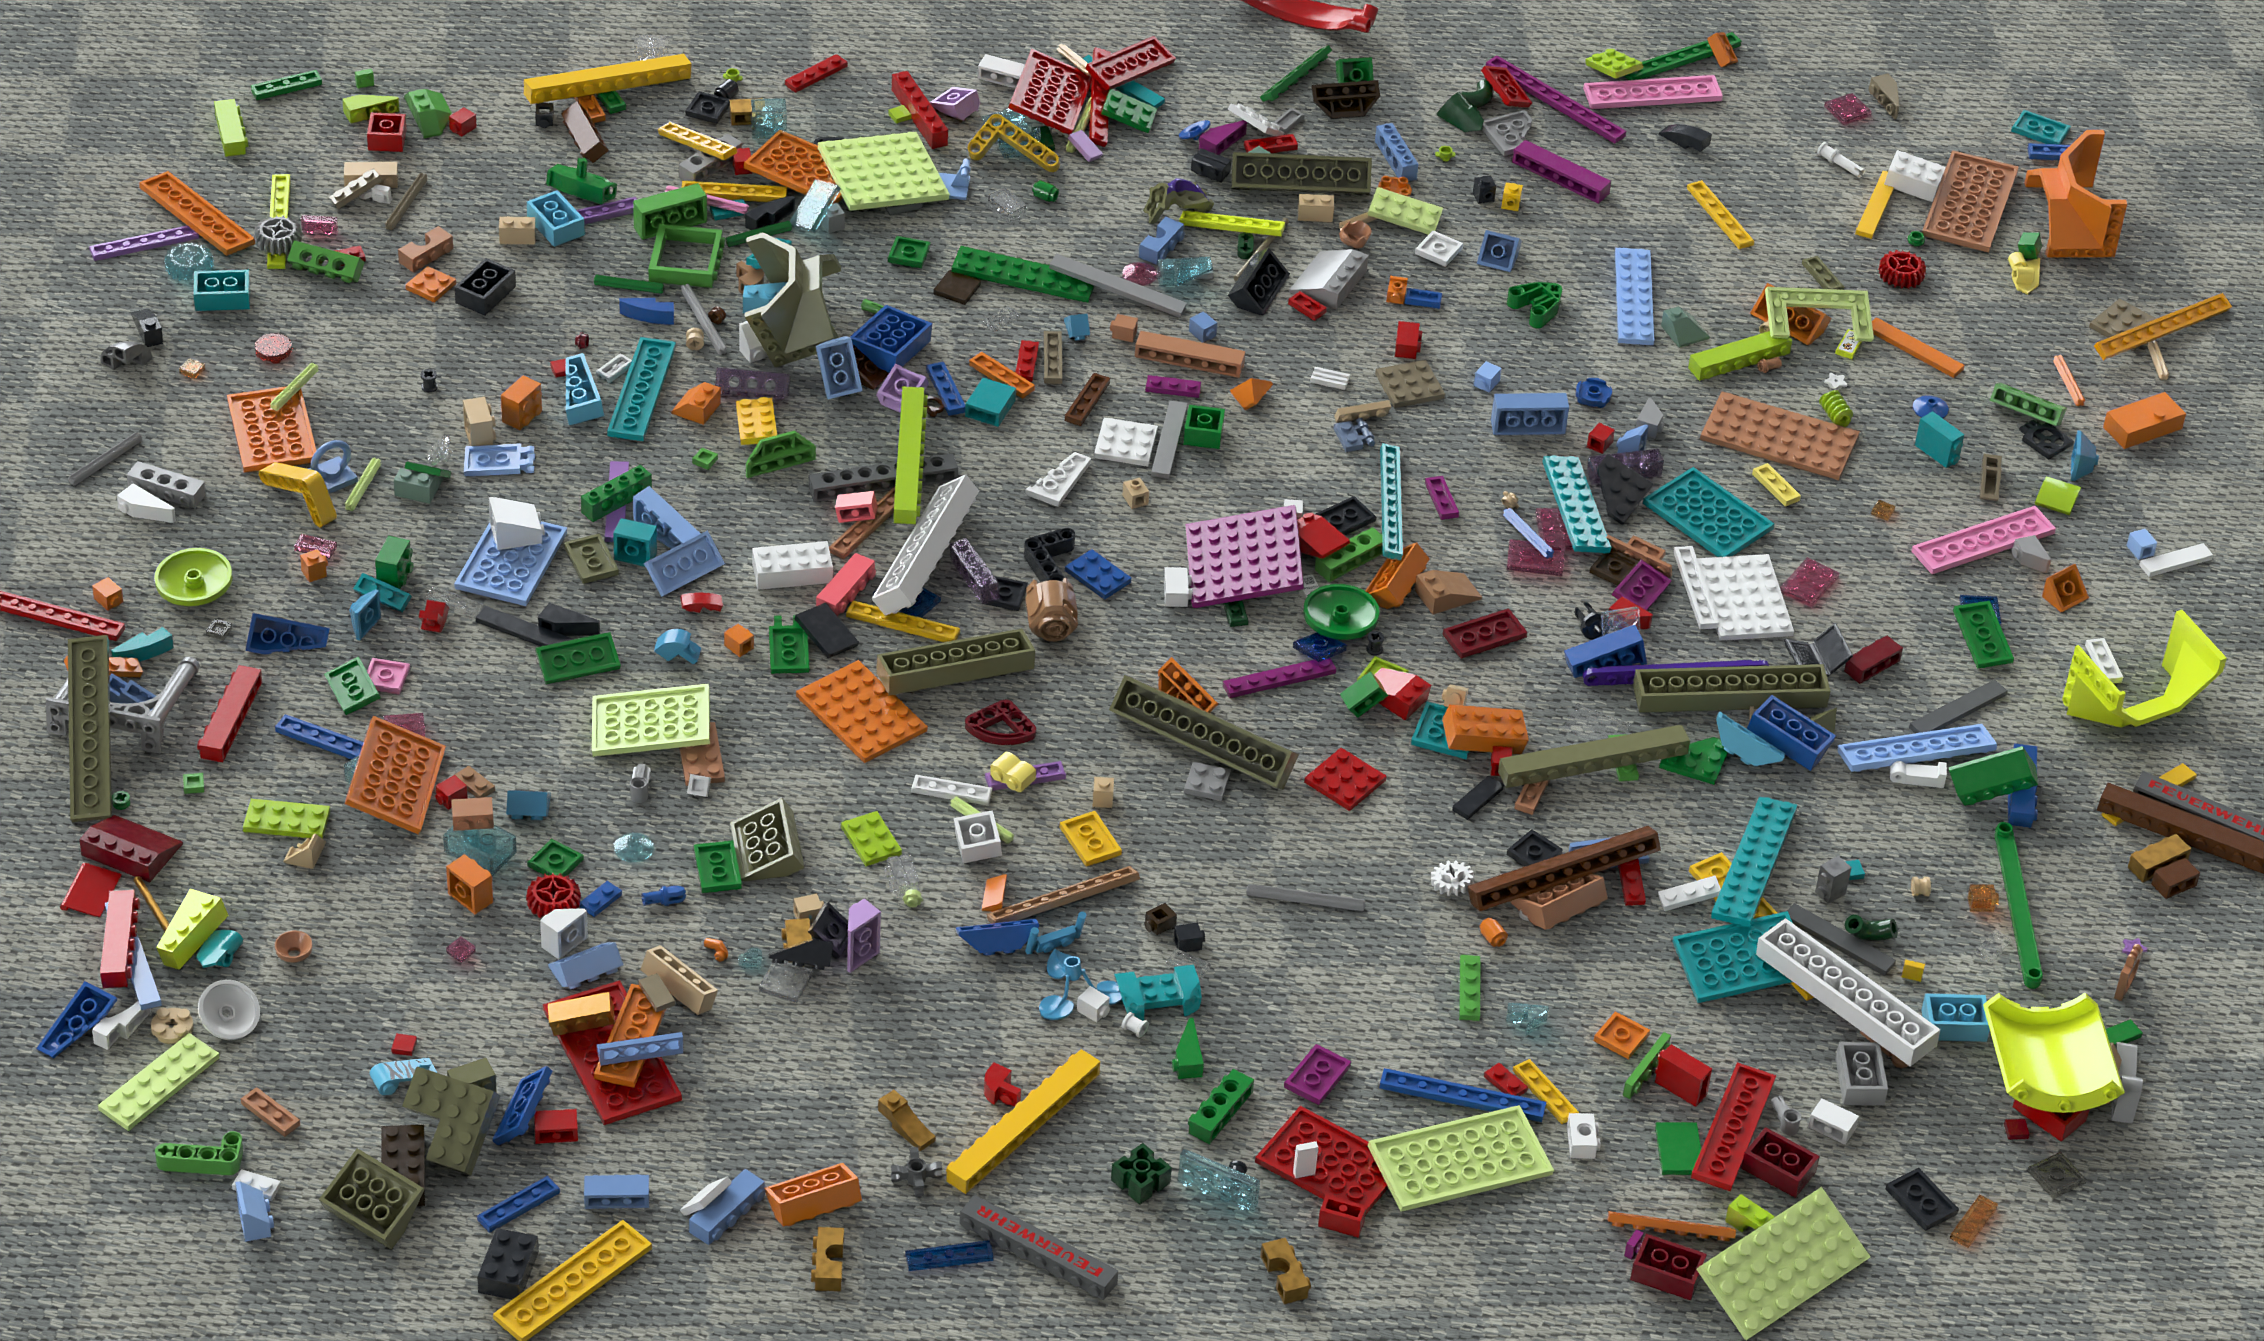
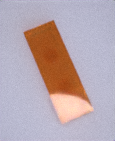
M1979 1194L1951 1233L1950 1239L1969 1248L1996 1211L1998 1203Z

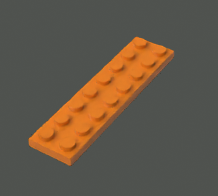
M169 171L139 182L141 190L226 256L255 244L252 235Z

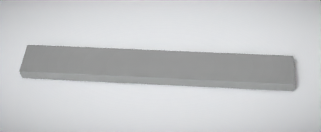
M1057 253L1049 265V268L1179 318L1187 305L1184 301Z

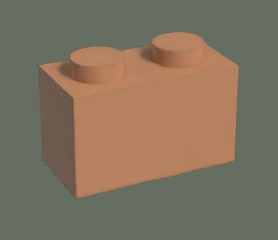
M492 797L451 800L453 831L494 828Z

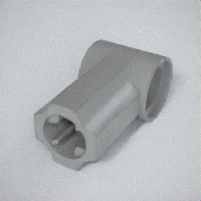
M638 764L633 769L632 779L630 780V797L635 803H643L648 799L651 768L647 767L646 764Z

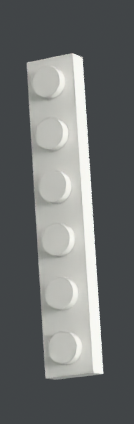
M1693 546L1674 547V556L1699 629L1717 628L1719 622Z

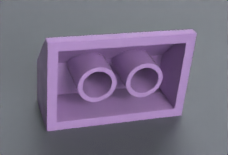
M865 899L853 904L849 908L847 971L849 973L880 953L881 911Z

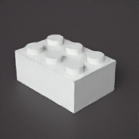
M1897 150L1884 185L1892 186L1901 192L1933 202L1946 167Z

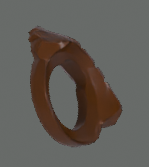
M928 396V401L934 400L941 405L940 407L924 406L927 407V413L935 417L937 413L943 412L944 405L939 398Z

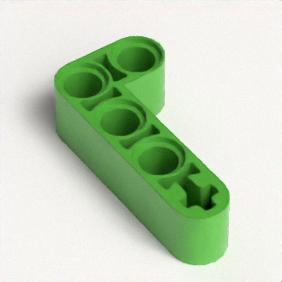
M235 1131L226 1133L223 1136L221 1147L162 1143L155 1149L157 1167L163 1171L234 1175L240 1169L243 1156L242 1136Z

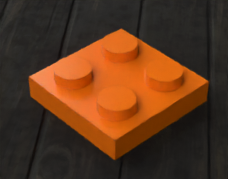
M427 266L406 284V290L435 303L456 285V279Z
M1615 1011L1594 1035V1042L1629 1060L1650 1035V1029Z

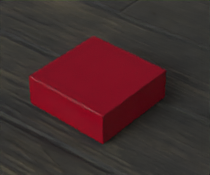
M2005 1119L2004 1127L2008 1140L2029 1139L2030 1134L2025 1119Z

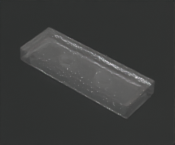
M435 586L424 597V602H427V600L444 602L449 606L450 612L475 620V617L484 608L483 604Z

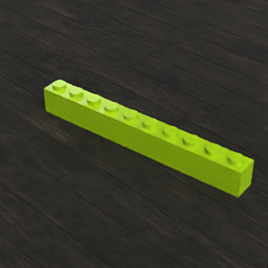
M902 386L893 522L897 524H916V517H920L921 506H917V504H921V493L918 492H922V481H919V479H923V468L920 467H923L924 456L920 455H924L925 444H921V442H925V431L922 430H926V419L923 418L927 417V407L924 406H927L928 395H924V387Z

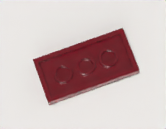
M1508 608L1445 628L1442 635L1462 659L1527 638L1528 632Z

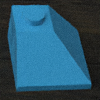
M2078 430L2071 455V481H2076L2093 472L2094 465H2098L2099 455L2096 454V446L2082 431Z
M377 589L361 596L350 607L351 623L356 639L359 641L381 618L380 595Z

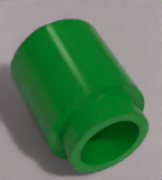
M1042 180L1035 182L1032 188L1035 197L1048 202H1055L1059 195V189L1056 186Z

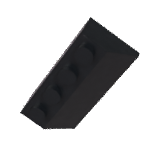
M1267 248L1253 255L1227 296L1237 308L1258 315H1264L1290 273L1270 248Z

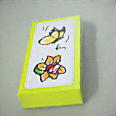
M1847 330L1835 354L1853 359L1862 341H1855L1853 330Z

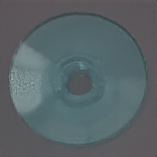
M638 832L623 834L614 843L615 854L627 862L643 861L650 857L654 850L653 841L647 835Z

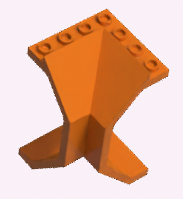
M2086 130L2061 154L2058 168L2027 170L2025 187H2044L2048 200L2049 239L2046 257H2115L2127 201L2102 199L2083 188L2093 187L2105 136L2104 130Z

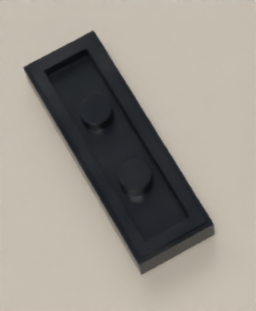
M1488 775L1455 803L1452 811L1466 820L1470 819L1503 790L1504 784Z

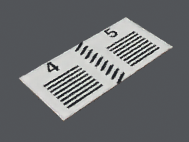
M1313 574L1303 576V591L1307 597L1319 586Z

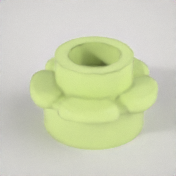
M907 890L903 896V901L908 907H917L923 901L918 890Z

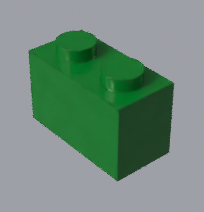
M1370 671L1340 693V696L1347 708L1359 718L1386 698L1388 694L1380 680Z

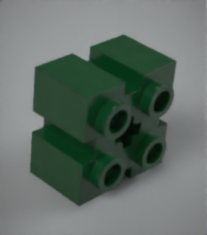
M1142 1143L1131 1150L1129 1158L1124 1155L1112 1163L1111 1181L1122 1190L1125 1188L1129 1189L1128 1195L1140 1205L1152 1197L1153 1190L1159 1192L1171 1184L1172 1167L1162 1158L1156 1160L1154 1152Z

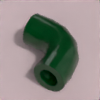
M1482 79L1477 83V91L1461 92V94L1475 108L1485 106L1492 99L1494 90L1490 82Z
M1853 914L1846 919L1844 925L1848 933L1863 940H1888L1897 938L1898 928L1894 919L1870 921Z

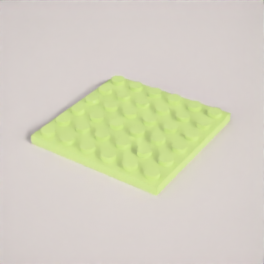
M917 132L818 142V150L849 211L949 200L950 194Z

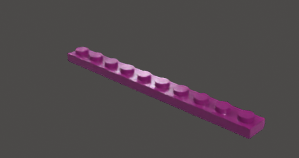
M1496 55L1486 62V66L1507 68L1524 91L1614 144L1626 137L1627 131L1503 58Z

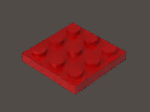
M1341 747L1304 777V783L1348 811H1351L1386 781L1387 776Z

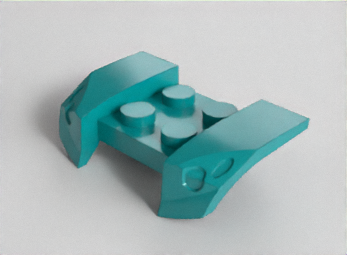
M1194 965L1174 967V973L1137 978L1135 972L1114 974L1127 1014L1132 1012L1136 1018L1142 1021L1145 1020V1009L1182 1005L1184 1016H1188L1200 1008L1202 999L1201 987Z

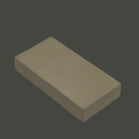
M657 973L639 980L640 988L656 1012L675 1006L674 998Z

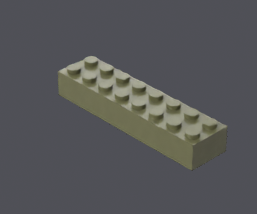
M1233 152L1231 189L1369 195L1371 193L1372 158Z
M1021 628L877 654L876 673L888 695H897L899 693L1034 669L1035 649Z

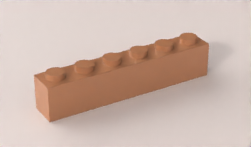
M1140 331L1135 346L1136 358L1240 378L1245 363V351L1145 331Z

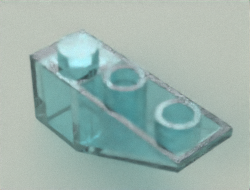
M1211 257L1158 260L1157 277L1159 287L1179 286L1212 271Z

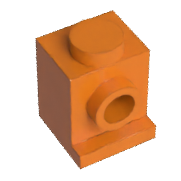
M1390 276L1386 302L1404 304L1408 278Z

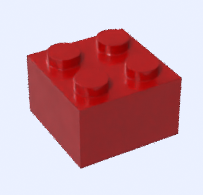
M371 112L367 131L368 151L403 152L407 131L406 114Z

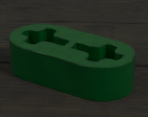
M1243 232L1238 236L1237 256L1241 259H1249L1253 255L1254 236L1251 233Z

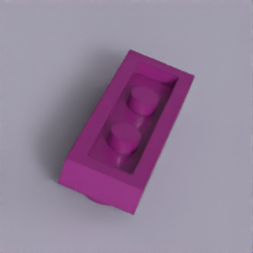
M1148 375L1145 392L1199 398L1201 381Z
M1444 477L1425 478L1426 488L1440 519L1459 518V510Z

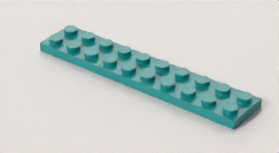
M1759 796L1712 910L1711 919L1747 927L1751 926L1796 814L1797 804Z

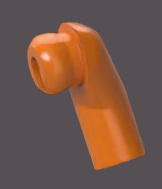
M712 938L704 940V947L715 949L716 953L714 956L717 961L722 962L724 959H727L728 950L723 941Z

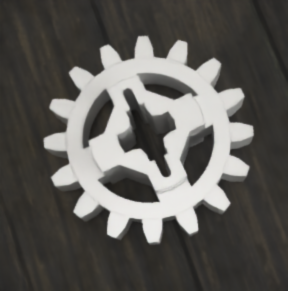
M1447 861L1446 865L1440 863V868L1434 867V872H1431V885L1434 886V890H1440V894L1447 892V896H1450L1451 893L1458 896V892L1464 894L1466 893L1465 889H1468L1467 886L1474 884V872L1471 871L1470 866L1465 867L1464 862L1458 864L1455 861L1453 864Z

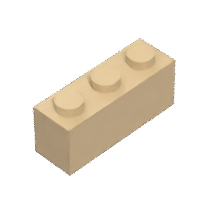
M344 162V186L346 187L351 181L360 178L365 172L375 169L382 179V182L378 183V185L398 188V163Z

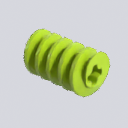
M1833 390L1820 397L1819 403L1831 421L1836 425L1847 427L1853 417V411L1847 405L1840 392Z

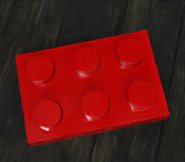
M1484 66L1481 69L1485 79L1490 82L1493 90L1499 94L1506 106L1526 108L1531 106L1532 101L1507 68Z

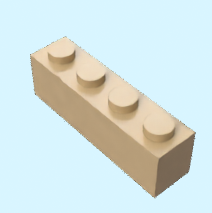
M661 945L646 951L640 969L647 976L657 973L668 991L671 992V995L697 1015L712 1009L718 989Z

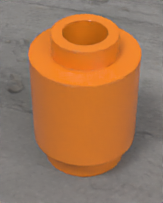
M1493 918L1483 920L1480 924L1481 933L1491 946L1500 947L1504 945L1508 934L1498 921Z

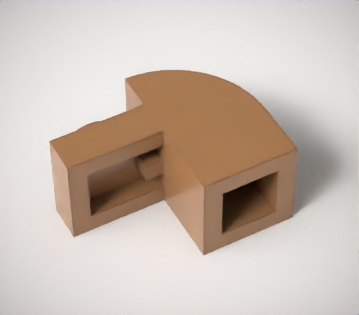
M743 261L736 264V276L738 277L740 293L743 294L744 286L764 284V272L762 269H753Z

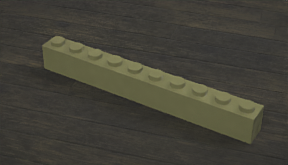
M1681 724L1500 758L1498 773L1506 788L1685 755L1688 754L1690 739Z

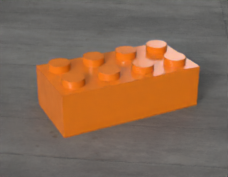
M1449 704L1442 719L1449 749L1492 752L1493 746L1512 747V754H1522L1529 741L1522 710Z

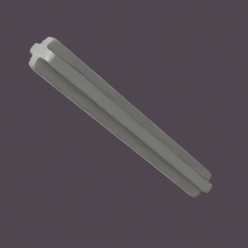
M138 432L133 433L68 477L69 483L76 486L142 442L141 434Z

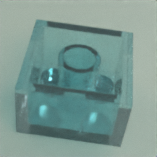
M785 98L751 99L752 139H769L779 130L787 132Z

